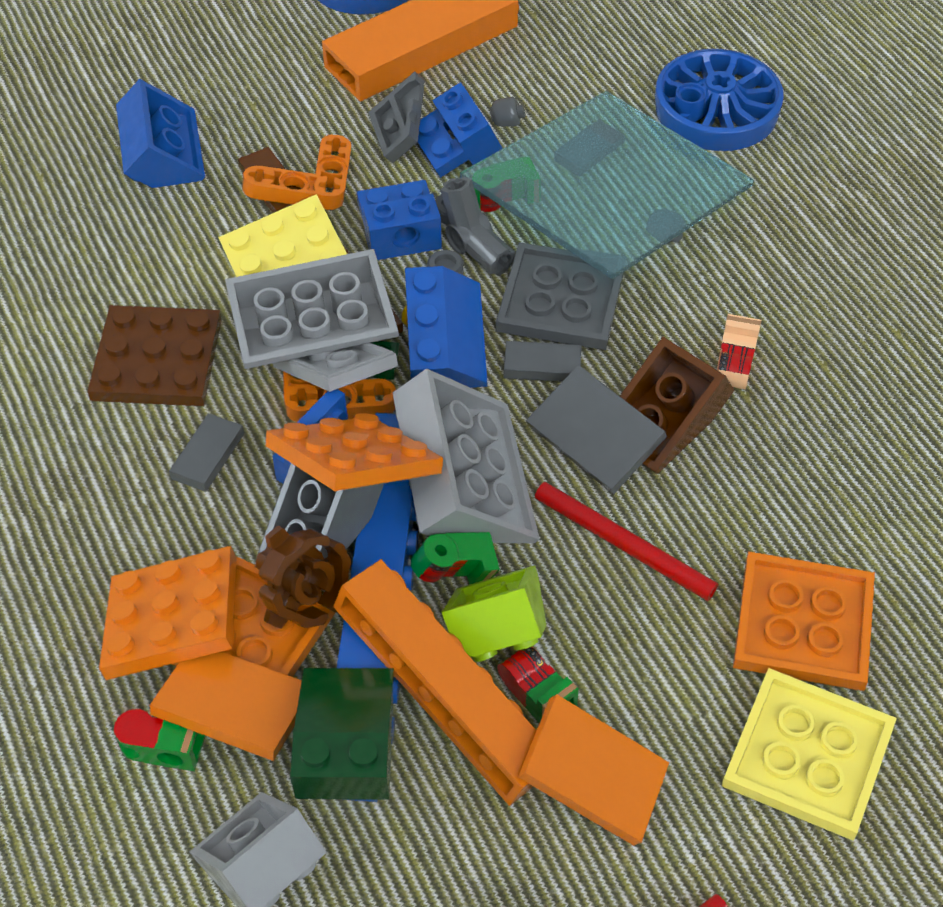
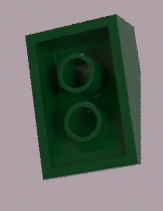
M304 668L293 732L290 771L295 799L389 800L394 668Z

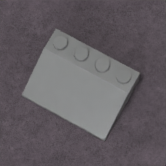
M374 249L225 279L244 369L399 337Z
M425 369L392 392L396 408V418L399 429L403 431V435L414 441L425 443L429 450L443 457L441 474L409 479L416 510V521L420 533L430 536L446 533L490 532L493 543H535L539 541L540 538L508 404L429 369Z

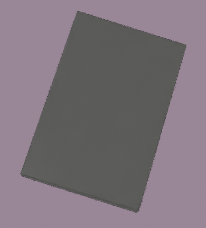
M577 365L526 420L530 428L613 495L667 437L663 429L580 365Z

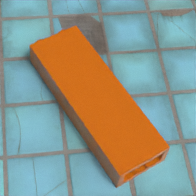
M410 0L323 40L324 67L361 102L403 82L414 71L420 74L517 27L518 0Z

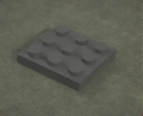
M519 242L497 316L496 332L606 350L624 276L626 259Z

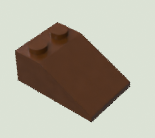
M665 337L661 338L620 395L622 399L663 429L667 435L665 440L642 463L656 474L663 470L714 420L735 391L726 375Z

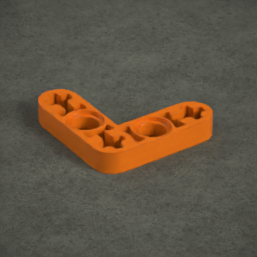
M331 134L322 138L315 174L266 166L248 167L243 173L242 190L245 195L253 199L292 205L317 194L324 209H337L344 202L351 142L341 135ZM332 151L338 152V156L331 155ZM325 170H335L340 173H330ZM287 186H296L302 189H290ZM326 187L333 188V191L326 192Z
M283 371L286 413L291 420L298 422L327 390L302 379L295 378ZM364 379L338 389L351 399L346 404L348 419H354V416L360 413L373 415L376 413L392 414L396 409L392 393L396 388L392 382L386 379ZM383 395V400L376 401V396ZM358 396H363V403L358 402ZM305 400L306 406H298L299 401Z

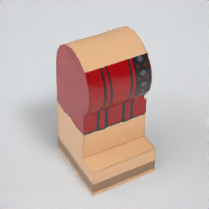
M732 314L727 315L717 370L726 375L732 387L746 390L762 320Z

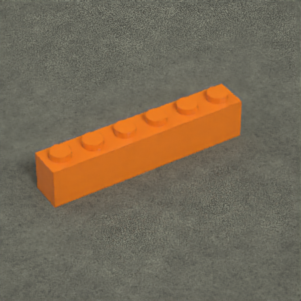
M380 559L344 583L334 603V609L387 668H394L396 679L504 801L511 806L534 787L518 778V775L537 730L524 717L519 705L513 700L508 699L494 684L489 672L483 667L478 666L464 651L459 639L453 634H449L435 619L430 607L424 602H420L406 587L401 575L391 570Z

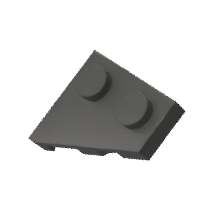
M415 71L368 112L382 153L392 163L418 142L425 80Z

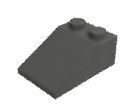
M291 463L265 536L277 526L284 528L289 534L296 531L313 529L342 543L345 549H347L372 518L384 483L333 491ZM265 536L263 538L259 552H262L267 548ZM322 545L314 546L322 552L324 559L328 557L327 550Z

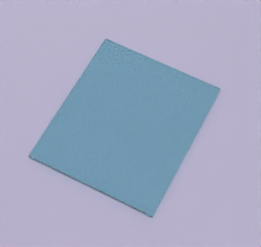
M608 91L599 94L460 172V178L465 176L472 179L476 190L611 279L616 278L753 186L754 179Z

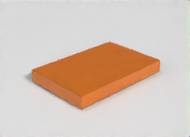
M218 652L179 662L151 702L150 715L274 761L294 728L302 680L228 653Z
M556 694L548 701L518 778L635 846L642 843L670 762Z

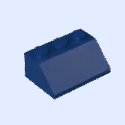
M139 79L116 104L124 174L133 181L141 182L151 188L202 181L205 178L195 109Z
M444 266L405 268L411 379L425 369H429L470 388L487 387L480 283Z

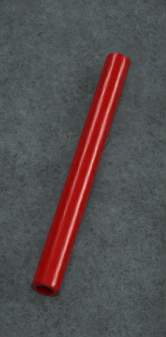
M543 482L535 493L536 500L704 600L710 601L719 585L717 582L551 484Z

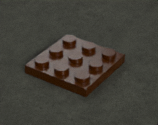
M110 305L87 391L90 401L204 406L222 321L220 310Z

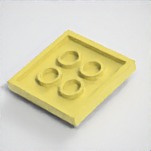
M317 194L218 237L236 277L347 254Z
M768 668L724 776L722 787L854 841L897 718Z

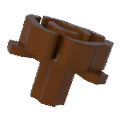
M277 526L265 536L267 548L258 553L255 567L259 569V576L268 583V586L264 585L259 590V597L267 608L264 621L280 629L288 620L304 628L324 625L328 620V613L314 606L303 611L297 610L301 605L318 603L333 612H337L333 606L341 586L349 581L351 558L342 543L313 529L296 531L289 534L284 528ZM322 545L327 550L328 557L324 559L322 552L314 546Z

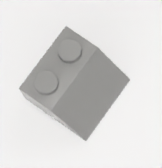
M263 792L258 794L190 851L195 861L238 907H272L286 887L293 881L300 880L309 875L316 867V862L327 853L298 808Z

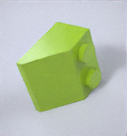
M535 565L456 588L443 609L442 615L449 634H453L459 639L464 651L472 657L474 662L492 658L498 653L497 650L513 646L514 650H522L539 642L538 638L542 637L547 624L538 572Z

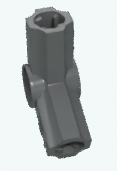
M464 176L452 178L444 182L441 194L450 225L445 229V233L451 247L458 254L467 252L490 274L500 276L505 273L514 261L515 251L493 232L489 219L480 211L472 179Z

